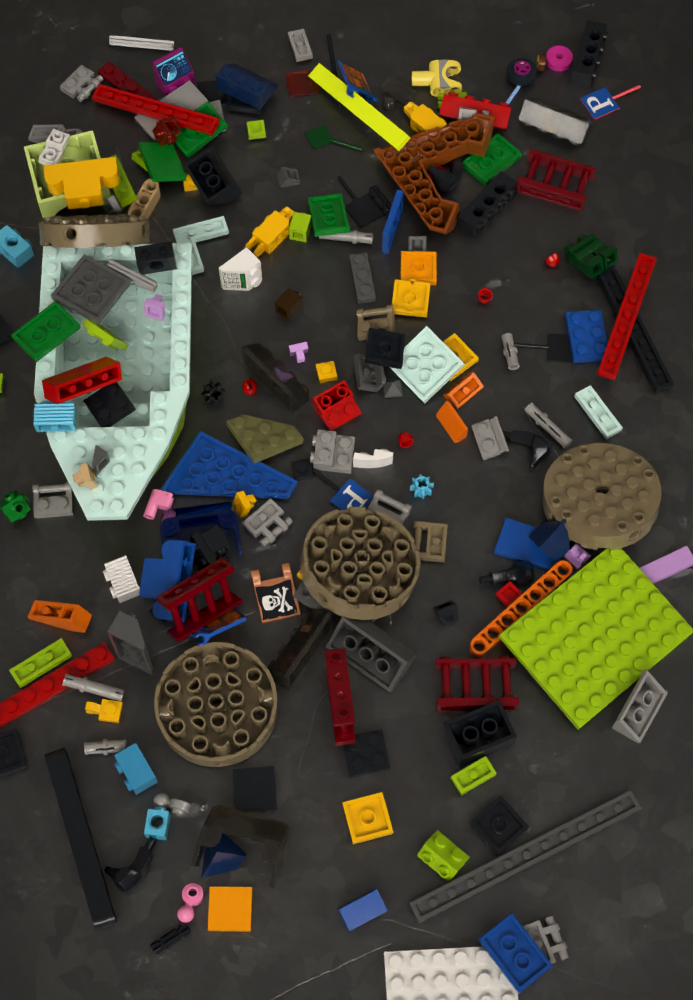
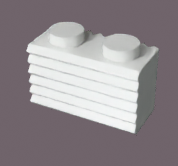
M126 555L104 563L106 570L103 571L106 581H111L112 587L109 589L113 599L118 598L119 603L139 596L140 589Z

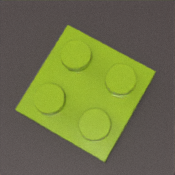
M85 319L82 323L87 328L86 332L101 339L100 342L107 347H112L115 350L120 348L125 351L128 348V343L102 325H97L88 319Z

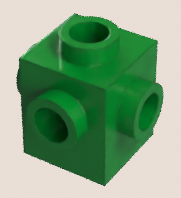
M18 491L7 493L3 497L4 499L0 501V509L11 523L26 517L27 512L31 510L28 505L30 501L24 493L20 494Z

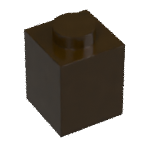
M290 288L275 301V312L288 321L303 308L302 295Z

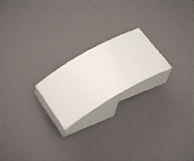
M53 129L46 140V147L39 157V163L43 165L58 164L65 151L70 134Z
M375 449L373 456L366 452H355L353 457V467L378 468L393 463V452L387 449Z

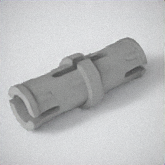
M505 333L501 336L504 346L503 354L507 359L508 369L516 370L520 367L517 358L518 350L514 345L513 335Z
M103 739V741L84 743L85 755L102 753L103 755H108L109 753L120 752L127 748L126 739L110 741Z

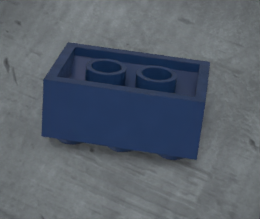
M224 64L216 74L218 90L261 110L278 87L277 83L237 64Z

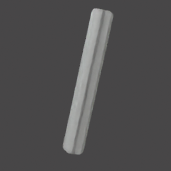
M118 35L109 36V44L115 46L173 51L175 43L172 40Z

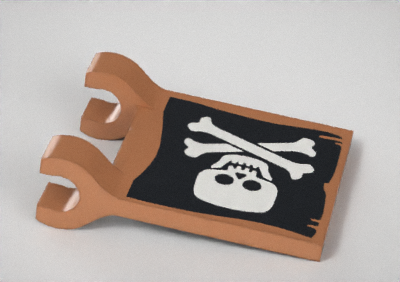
M289 563L281 564L282 577L261 581L259 570L251 571L262 623L301 615L298 601L293 597L295 587Z

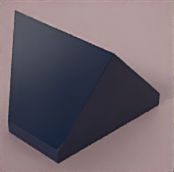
M566 519L542 522L529 536L556 563L570 550L568 531L564 525L567 523Z
M217 826L206 841L201 878L237 870L247 856Z

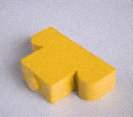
M116 157L44 165L45 181L49 192L53 195H59L64 192L68 209L101 206L104 204L102 186L115 188L119 184Z

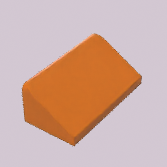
M471 372L447 390L443 396L456 409H459L484 386L476 374Z
M446 401L437 412L436 417L453 442L458 443L467 438L468 427L451 403Z

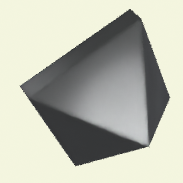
M409 235L408 251H426L427 236Z
M401 379L386 380L383 386L384 398L403 397Z

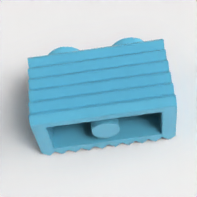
M42 401L41 403L34 404L33 425L36 432L76 431L77 409L75 403L65 401L56 404L50 401Z

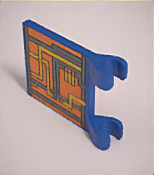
M339 60L338 65L347 84V95L354 98L353 92H360L366 95L365 101L370 105L372 101L377 103L378 99L371 94L363 72Z
M235 607L189 636L195 638L202 636V640L198 641L197 644L203 646L210 637L234 627L247 619Z

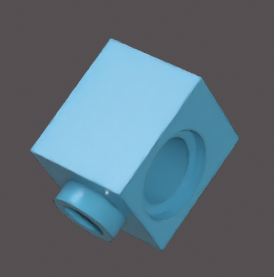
M154 807V809H148L144 830L146 838L167 840L171 815L169 811H166V808ZM155 819H163V823L161 826H153V821Z

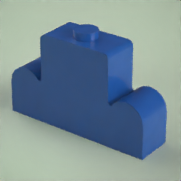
M167 540L161 549L163 559L145 558L139 596L157 600L158 595L190 577L196 544L180 540ZM157 600L153 605V615L158 619L173 621L171 611L160 605ZM187 601L178 606L182 622H185Z

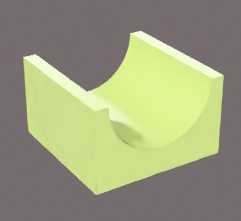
M93 130L71 135L58 164L101 159ZM45 141L24 146L42 217H51L67 207L64 192L59 195H53L48 190L44 175V165L39 163V157L46 147ZM102 186L104 201L102 206L109 204L107 198L111 195L109 188Z

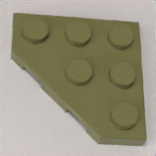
M244 414L227 421L228 429L254 464L303 444V437L295 426Z

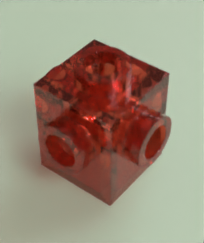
M173 116L159 120L152 132L155 139L162 146L174 144L182 130Z

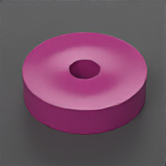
M554 46L547 51L546 64L550 69L565 71L572 64L573 54L567 47Z

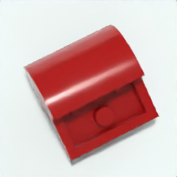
M345 380L312 398L313 408L317 416L322 419L328 431H333L362 414Z

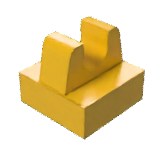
M244 491L237 492L233 500L240 518L248 516L250 509L254 507L253 503L257 502L254 494L246 495Z

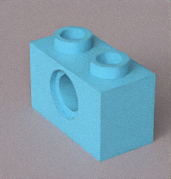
M6 225L0 230V253L17 268L34 256L31 242L28 239L24 240L15 228L11 229Z

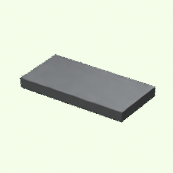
M189 80L159 101L196 111L208 100ZM139 114L134 117L135 121L154 142L177 126Z

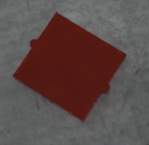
M313 70L286 73V87L289 89L290 97L319 93L318 84L308 76Z

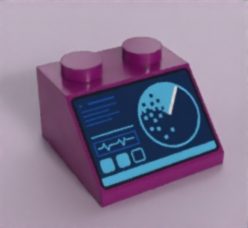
M181 47L152 62L156 86L165 96L189 80L193 84L195 83L194 71Z

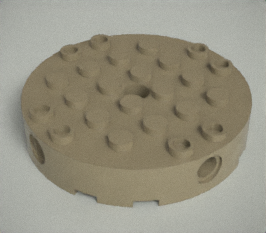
M127 214L43 217V221L38 222L41 246L90 248L104 245L106 247L138 245L150 242V221L145 216Z
M591 443L577 446L560 455L551 464L546 473L543 487L544 513L548 522L556 520L561 522L563 519H566L567 523L564 525L568 531L569 542L572 540L581 544V547L598 550V548L620 549L642 539L657 520L661 501V484L658 475L647 460L628 448L608 443Z
M349 507V509L340 511L336 509L323 515L309 529L300 556L302 580L312 597L329 611L356 620L382 618L402 607L414 589L421 565L419 551H417L414 544L415 540L409 531L393 517L378 510L377 512L365 510L366 507Z
M210 642L184 651L182 655L166 667L156 687L154 710L164 739L178 755L201 766L224 767L242 762L255 754L266 743L276 724L278 698L273 677L259 657L247 649L235 646V644ZM215 701H221V704L217 707L211 705Z

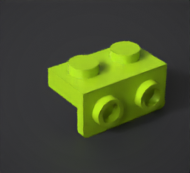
M438 830L425 842L417 854L424 863L429 865L447 882L452 881L457 872L470 858Z

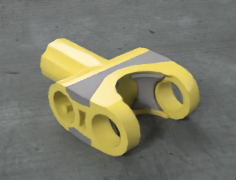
M433 60L429 63V71H412V86H430V93L435 97H438L440 93L448 95V92H462V84L448 78L461 71V64L454 60Z

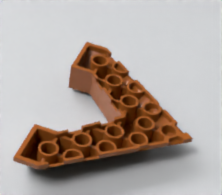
M477 113L472 115V118L463 121L459 119L439 129V127L413 135L400 151L396 150L392 145L382 149L380 147L373 149V152L430 230L444 234L454 230L460 209L459 203L442 199L440 194H438L434 183L427 174L429 166H441L468 153L485 157L490 145L495 117Z

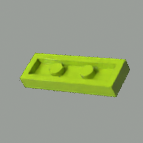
M62 638L9 671L18 686L22 688L71 658L72 654Z

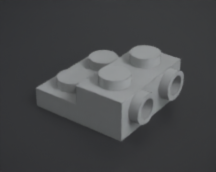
M318 430L317 435H313L312 446H316L315 452L311 451L310 463H313V468L319 471L351 474L355 437L337 435L336 431Z

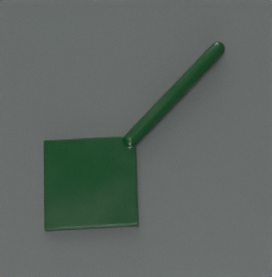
M325 125L305 132L313 149L330 143H336L359 151L363 150L361 147L332 139Z

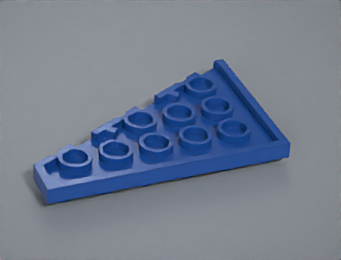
M200 431L161 490L177 495L235 497L237 492L244 491L246 495L254 494L255 498L289 499L297 487L298 481L262 462L254 464L248 455Z

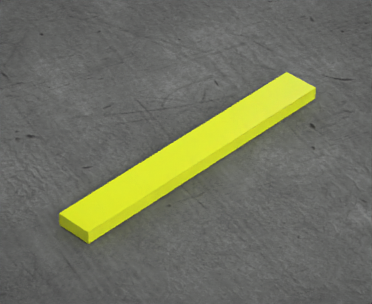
M320 63L308 75L310 79L396 150L400 151L410 140V137L356 92H353L354 98L348 96L347 85Z

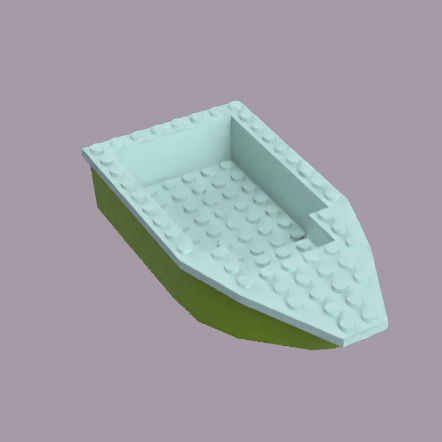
M172 243L177 269L145 274L144 276L157 282L158 286L154 292L131 281V285L100 323V325L129 344L126 351L120 348L118 350L112 347L109 348L100 342L101 339L86 332L87 328L82 325L86 318L58 303L80 324L81 328L36 363L34 396L37 404L42 401H50L44 397L42 380L103 357H109L120 362L122 380L117 383L136 409L111 427H101L83 402L84 399L100 390L97 389L68 400L75 403L77 409L75 432H46L51 449L88 521L128 520L149 481L168 458L184 426L187 400L190 395L192 243ZM151 244L106 247L104 245L90 248L43 246L39 313L54 302L51 294L84 254L105 266L113 259L139 272L134 247ZM156 294L163 296L162 302L165 303V318L163 321L145 316L144 302L147 298L153 299ZM98 445L108 453L110 462L98 475L95 474L97 488L90 490L87 485L79 487L74 482L72 475L81 471L79 465L88 463L93 469L95 446Z

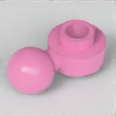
M190 883L183 888L182 899L185 905L181 906L177 912V917L181 922H190L194 917L193 907L199 905L203 900V889L196 883ZM195 891L197 894L195 896H190L189 892Z

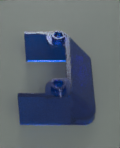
M222 502L164 511L160 520L161 544L163 545L168 537L177 535L182 528L220 524L224 529H235L239 557H242L243 551L236 505L232 502Z

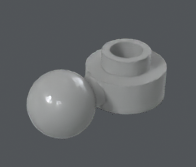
M158 793L153 799L155 807H168L172 810L171 813L177 816L188 814L191 807L185 801L169 799L165 793Z

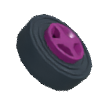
M526 58L514 59L507 67V78L511 83L518 86L530 85L534 82L537 75L535 63Z

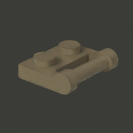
M393 304L368 310L363 308L357 309V338L359 341L367 340L369 328L394 332L395 309ZM387 314L385 318L365 320V317Z
M413 522L414 544L417 551H419L420 561L445 562L448 524ZM423 530L428 531L426 553L420 552Z

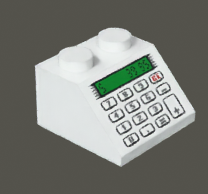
M247 247L219 267L221 288L223 290L249 291L261 283V261Z

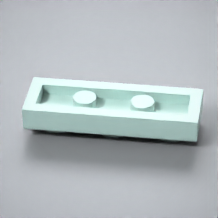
M591 385L575 393V399L606 440L622 431L623 427Z

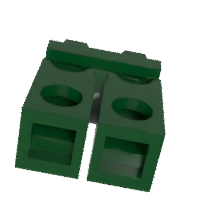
M582 234L578 237L576 245L568 243L564 246L565 254L569 257V263L591 279L602 273L604 269L606 270L618 262L617 248L613 245H605L594 234L589 236Z

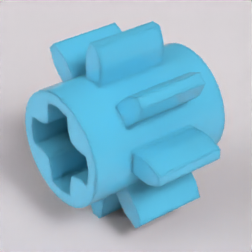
M420 474L417 479L412 478L413 485H410V491H414V497L419 496L424 499L427 494L432 495L431 489L434 488V483H429V476L424 477Z

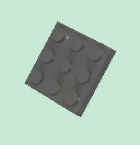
M84 254L51 294V298L99 325L131 285V280Z

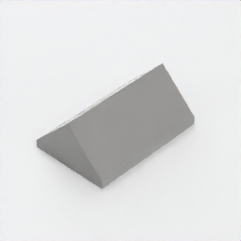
M648 670L643 671L612 726V729L636 743H641L668 694Z

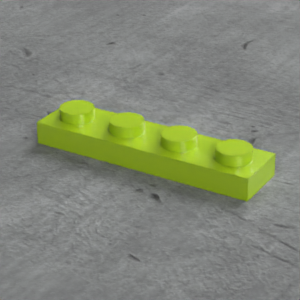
M114 154L111 157H116L119 184L113 190L120 205L124 208L138 200L120 159Z

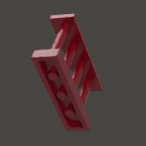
M530 149L527 162L531 163L526 178L519 176L517 192L583 211L587 198L586 195H583L587 180L594 181L597 168ZM538 165L547 168L543 182L532 180ZM554 170L564 173L559 187L549 185ZM571 175L581 178L576 192L566 190Z
M220 558L157 596L158 603L168 611H171L175 626L167 630V633L176 641L180 642L186 639L189 635L243 603L240 597L230 592L227 576L235 572L231 563ZM219 581L223 597L214 601L211 586ZM203 591L207 606L198 611L194 596ZM187 601L191 616L185 619V622H182L178 606Z
M345 648L325 650L326 676L335 745L355 744V717Z
M444 656L436 659L435 669H442L443 694L441 698H437L436 712L476 710L500 700L505 711H517L519 697L511 695L510 668H515L516 658L501 656L499 658L451 659V657ZM490 668H502L503 695L501 697H493L491 695ZM450 669H462L463 696L461 698H453L451 696ZM470 669H482L483 696L481 698H473L471 695Z

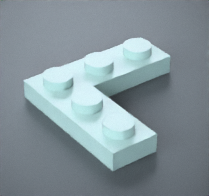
M224 216L172 229L176 243H192V275L204 272L196 243L229 234Z

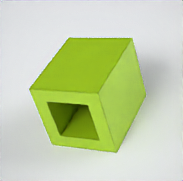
M303 212L293 213L289 227V239L307 242L312 225L311 215Z

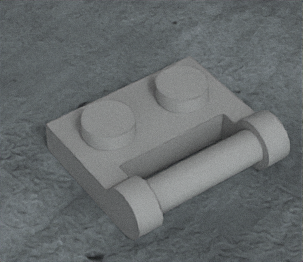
M68 482L45 486L33 485L35 519L73 515V491ZM66 491V495L40 498L41 493Z
M378 489L367 510L373 512L381 511L403 525L412 510V506L409 504L405 505L383 494V491ZM381 501L402 511V514L398 515L378 505V503Z

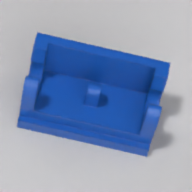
M373 889L337 909L349 931L388 911L377 889Z

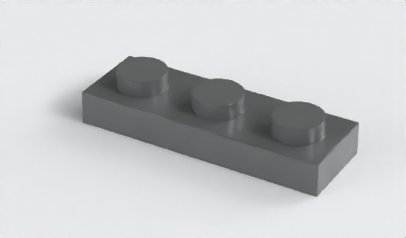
M367 252L349 255L358 304L375 302L376 296Z

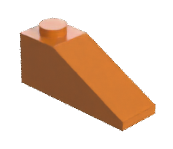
M34 600L27 618L68 631L85 633L92 614L78 604Z

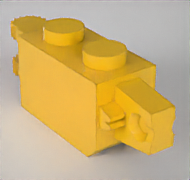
M409 102L404 106V113L410 118V128L417 134L436 127L440 129L447 126L443 118L438 117L431 108H427L424 104L418 106L413 102Z
M286 206L280 212L275 210L271 215H267L264 222L253 230V237L246 243L245 248L247 247L251 250L257 246L253 252L256 257H259L264 251L270 254L289 235V223L292 220L294 211Z

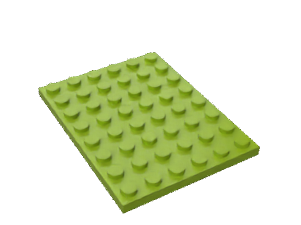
M607 548L498 637L579 730L637 681L644 670H650L693 633V628L622 548L614 550Z

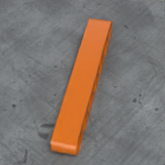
M564 560L557 562L472 639L469 654L475 659H481L502 641L499 637L491 638L488 633L495 632L499 636L511 626L505 625L502 620L508 619L514 624L570 578L572 573L571 564ZM558 570H564L567 574L562 575ZM544 582L552 583L553 587L545 586ZM535 594L539 597V599L534 600L530 597V595ZM523 607L525 612L521 613L516 608ZM474 645H481L484 650L477 651Z

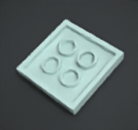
M426 326L404 347L402 368L391 369L426 403L465 364Z

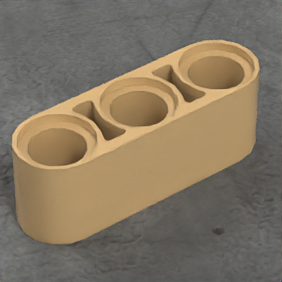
M148 179L143 183L137 194L138 200L132 203L128 210V215L145 216V218L149 219L161 197L158 182H152L151 179Z

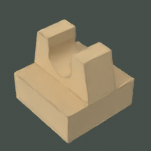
M88 463L79 465L81 471L72 475L74 482L79 487L87 485L90 490L97 488L94 470Z

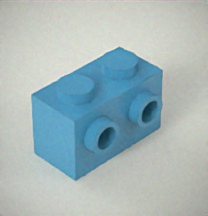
M136 743L114 755L117 760L114 765L119 774L124 772L127 778L124 780V783L129 792L134 790L137 795L158 783Z

